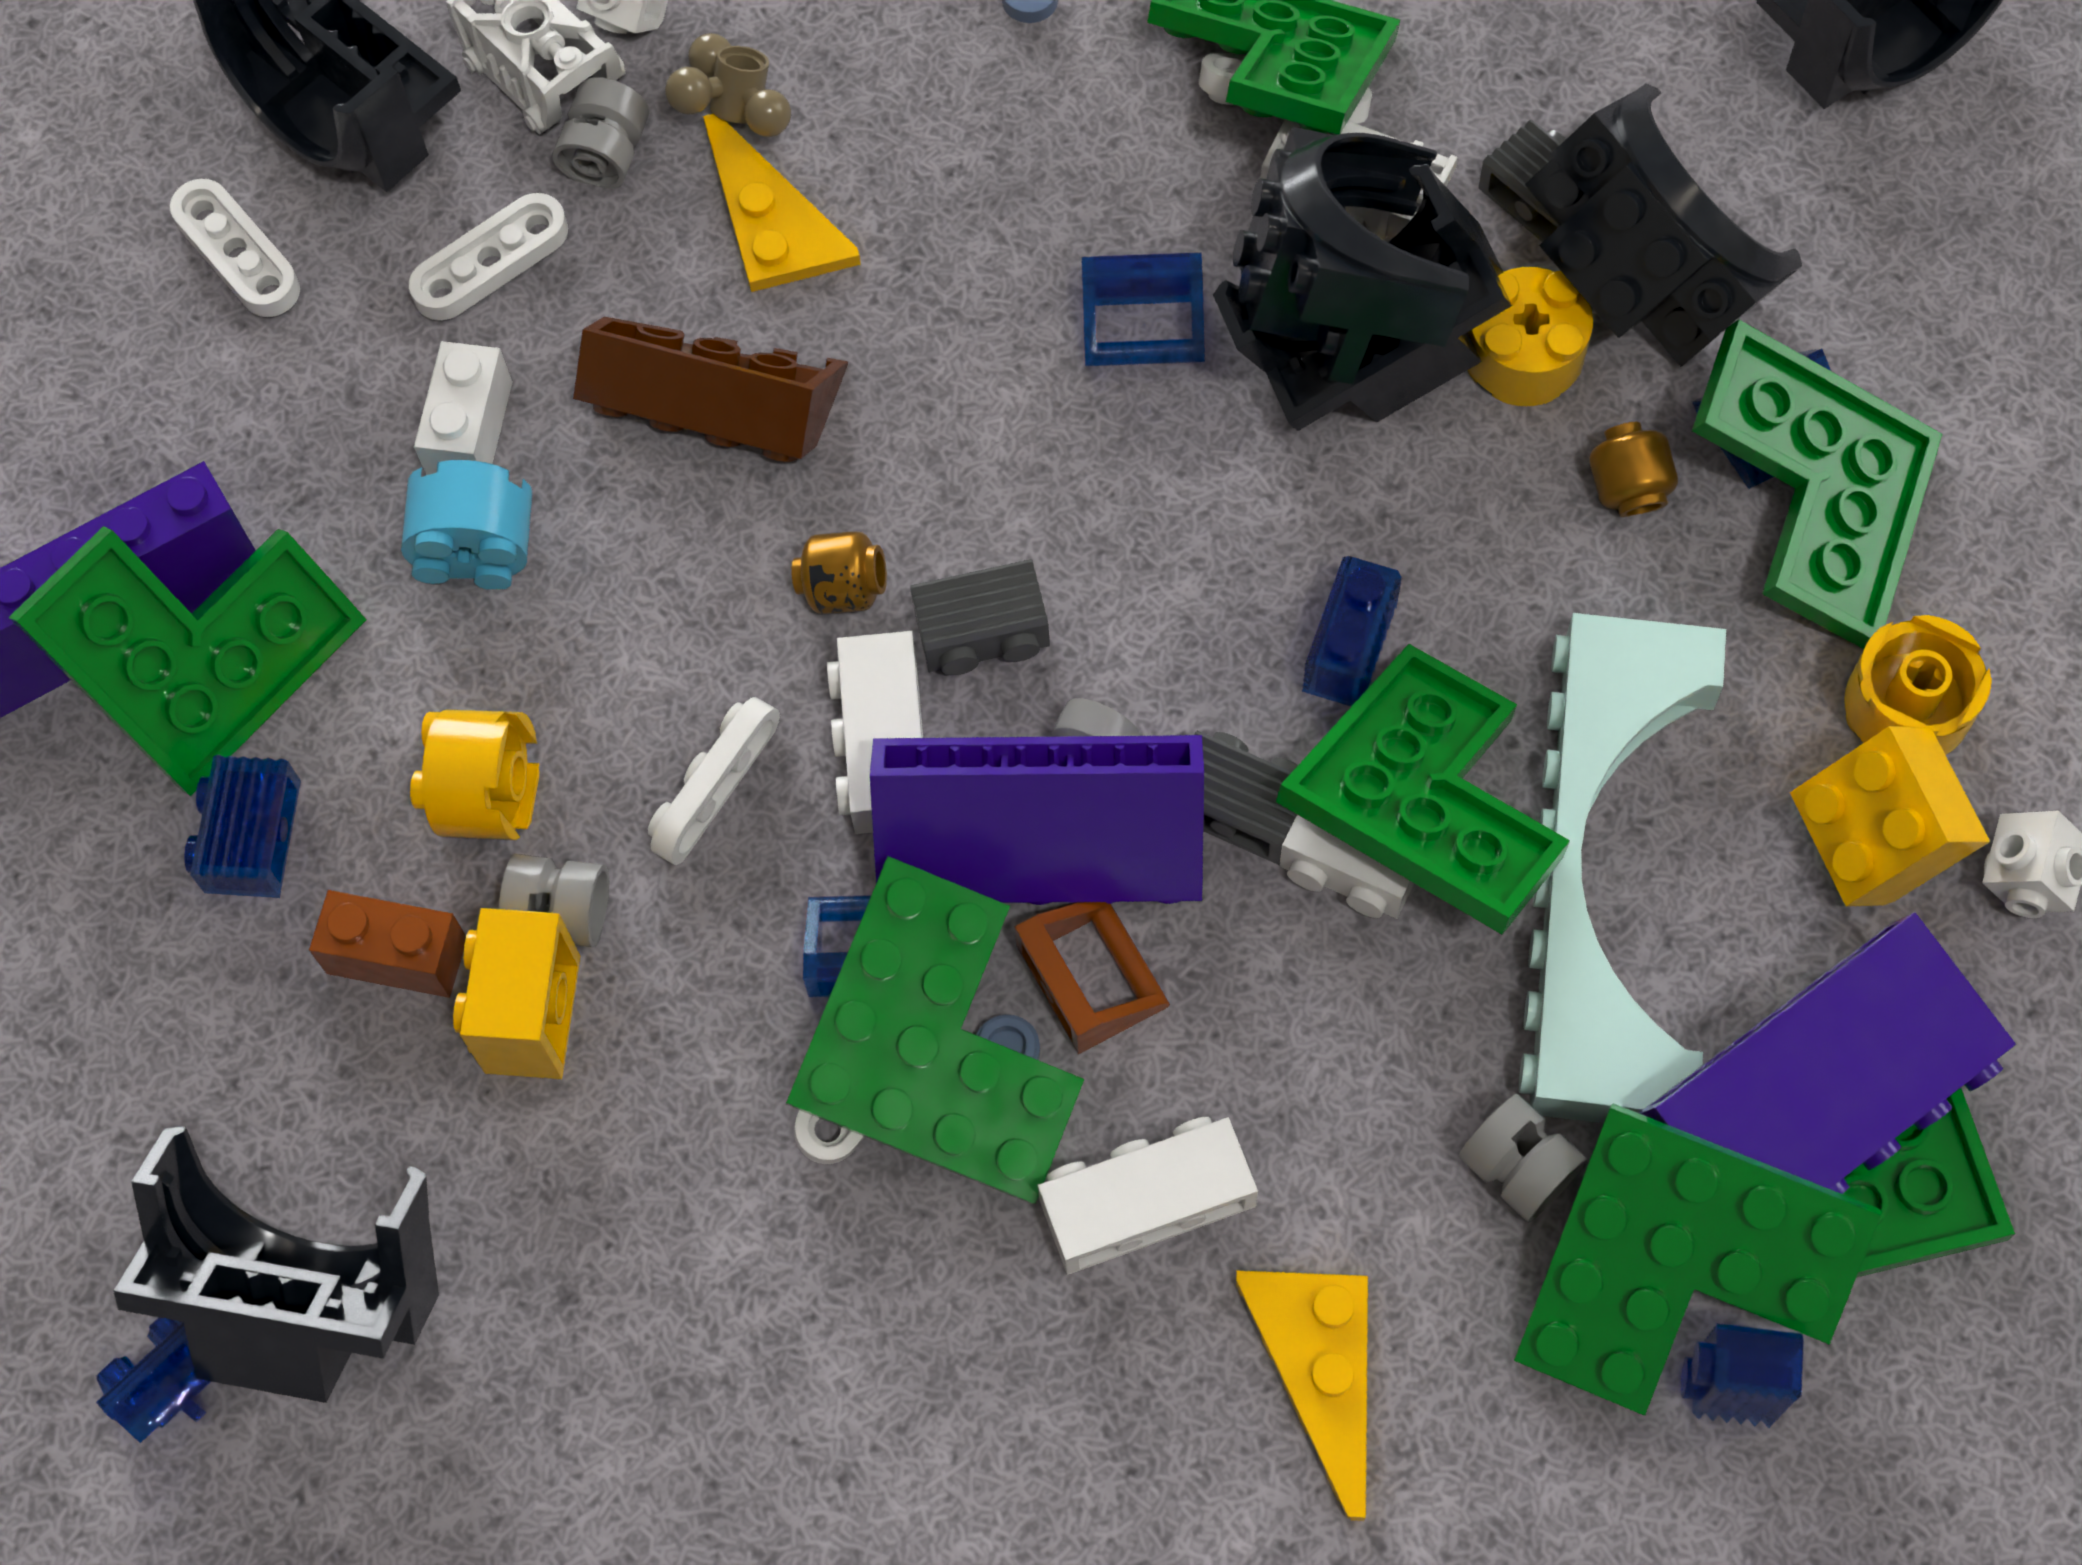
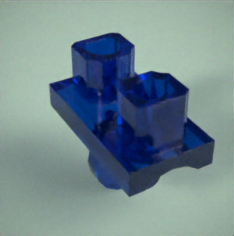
M158 1317L149 1326L147 1335L156 1346L137 1364L127 1356L114 1358L97 1374V1382L104 1395L96 1403L108 1417L118 1422L140 1443L158 1426L163 1428L181 1410L195 1422H198L208 1413L195 1397L211 1381L195 1379L184 1322Z

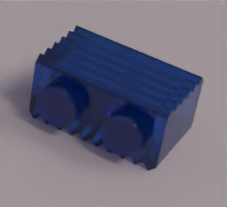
M1352 556L1342 558L1305 663L1302 692L1352 706L1368 689L1369 683L1372 680V674L1375 672L1376 662L1379 661L1383 642L1386 640L1387 630L1390 629L1394 610L1397 608L1402 580L1398 570Z
M221 755L213 756L210 776H202L199 779L196 790V806L198 812L202 814L198 835H190L188 837L184 852L186 871L190 873V876L204 893L280 898L301 784L300 778L289 761L281 758L274 760L271 758L260 759L258 757L250 759L244 756L237 758L231 755L228 757Z
M1716 1323V1326L1711 1330L1709 1336L1704 1339V1342H1696L1693 1357L1686 1356L1684 1358L1681 1374V1397L1693 1400L1692 1412L1698 1420L1705 1414L1712 1421L1721 1416L1726 1423L1735 1418L1740 1425L1748 1419L1754 1427L1762 1421L1769 1429L1802 1396L1803 1334Z

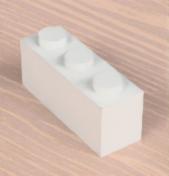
M912 631L837 638L839 661L827 662L831 700L842 699L843 718L831 720L835 757L846 756L847 776L836 777L839 815L851 814L855 834L873 832L870 792L873 738H923L917 660Z
M1210 1117L1196 1118L1175 1128L1173 1131L1174 1137L1149 1145L1146 1139L1131 1141L1114 1149L1110 1153L1111 1159L1087 1168L1084 1162H1074L1050 1172L1047 1175L1048 1182L1038 1185L1039 1200L1066 1274L1075 1273L1255 1208L1258 1190L1229 1117L1213 1123Z

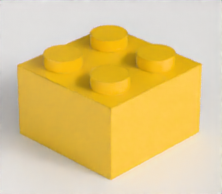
M1888 726L1790 792L1846 907L1884 906L1895 902L1990 842L1932 728Z
M480 908L477 930H469L466 935L464 965L466 969L470 970L467 992L458 993L455 1000L453 1026L455 1032L460 1033L468 1052L472 1053L485 1074L562 1079L581 956L559 913Z

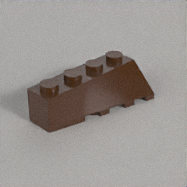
M605 316L582 330L573 399L593 404V410L603 415L622 417L632 414L649 419V425L659 430L677 432L685 428L706 434L705 439L716 445L734 447L742 443L761 448L762 454L765 457L783 462L802 459L817 446L849 362L827 358L826 367L821 369L798 364L796 362L798 352L774 348L773 353L762 352L747 355L740 353L741 348L737 345V341L719 337L698 338L694 340L693 344L683 343L685 334L681 330Z

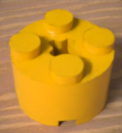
M1519 267L1503 271L1504 273L1498 277L1512 306L1468 332L1482 362L1467 371L1476 383L1478 382L1483 388L1492 393L1494 398L1503 403L1516 406H1537L1549 403L1566 391L1581 374L1593 328L1591 307L1561 271L1554 272L1539 267Z
M1913 616L1911 621L1899 622L1893 625V622L1879 628L1869 639L1847 682L1844 696L1847 724L1862 742H1866L1888 726L1932 728L1945 755H1947L1963 741L1990 694L1992 678L1990 669L1986 670L1979 654L1981 647L1965 629L1949 620L1936 616Z
M446 709L441 712L426 713L421 729L422 742L425 747L422 770L414 772L410 784V798L415 809H425L431 829L440 837L519 839L520 836L515 830L528 829L531 824L540 775L539 763H528L526 744H537L536 733L530 718L523 712Z

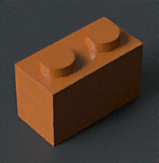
M328 890L309 951L328 975L450 998L464 952L466 935L453 913Z

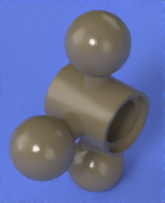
M706 33L697 37L691 44L688 53L691 67L677 69L666 82L665 93L669 104L676 111L683 114L701 112L710 102V110L717 117L729 122L747 123L752 131L764 137H772L782 133L791 120V107L785 96L778 91L765 89L769 68L767 56L753 48L731 46L729 41L719 34Z

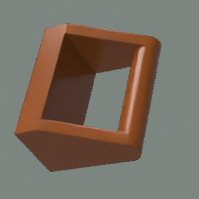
M1079 902L1037 914L1014 926L1016 946L1078 1055L1170 1006L1165 994L1111 904L1106 902ZM1091 921L1137 998L1136 1000L1095 1013L1053 942Z

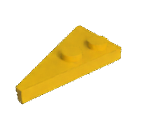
M714 114L703 116L751 292L861 265L858 248L725 120Z
M1237 1270L1236 1287L1260 1332L1261 1340L1270 1359L1273 1360L1286 1393L1305 1433L1308 1434L1337 1500L1341 1503L1347 1518L1353 1521H1365L1368 1276Z

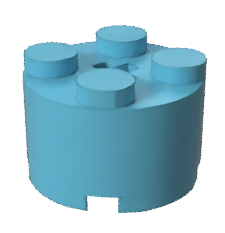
M471 460L437 462V473L421 477L422 467L413 471L409 476L407 484L401 546L404 558L412 565V577L429 584L444 583L449 578H474V583L483 589H506L510 587L512 576L519 573L527 564L533 493L530 484L523 479L520 488L508 481L509 470L498 465Z

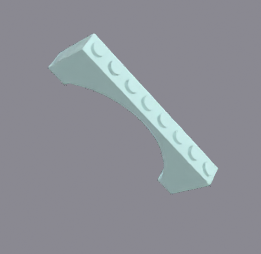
M1573 613L1566 636H1555L1551 671L1563 673L1561 693L1551 692L1547 715V729L1558 731L1557 751H1546L1542 780L1543 788L1554 789L1553 809L1542 808L1539 823L1569 839L1570 842L1563 859L1533 896V907L1545 908L1543 930H1532L1528 959L1529 968L1540 969L1539 992H1527L1524 1011V1030L1535 1031L1534 1055L1523 1053L1519 1074V1093L1531 1094L1530 1105L1542 1116L1604 1123L1613 1103L1639 1113L1703 1065V1052L1686 1050L1662 1030L1634 1001L1612 970L1597 941L1587 912L1582 884L1581 849L1588 813L1602 787L1619 765L1644 741L1671 722L1696 709L1714 710L1723 688L1726 629Z

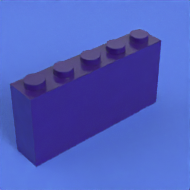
M204 461L0 568V718L71 681L9 616L103 526L113 530L191 614L256 551Z
M1202 735L873 738L870 792L876 883L887 856L1002 903L1045 905L1052 902H1106L1112 904L1115 902L1158 901L1160 903L1173 904L1181 901H1202L1204 825Z
M1916 912L1889 924L1639 1112V1114L1843 1194L1850 1187L1844 1179L1845 1176L1861 1164L1867 1170H1870L1889 1159L1901 1148L1896 1137L1913 1124L1920 1131L1946 1115L1953 1108L1946 1098L1963 1085L1969 1091H1973L1995 1077L2003 1070L2002 1065L1997 1059L2013 1048L2016 1043Z

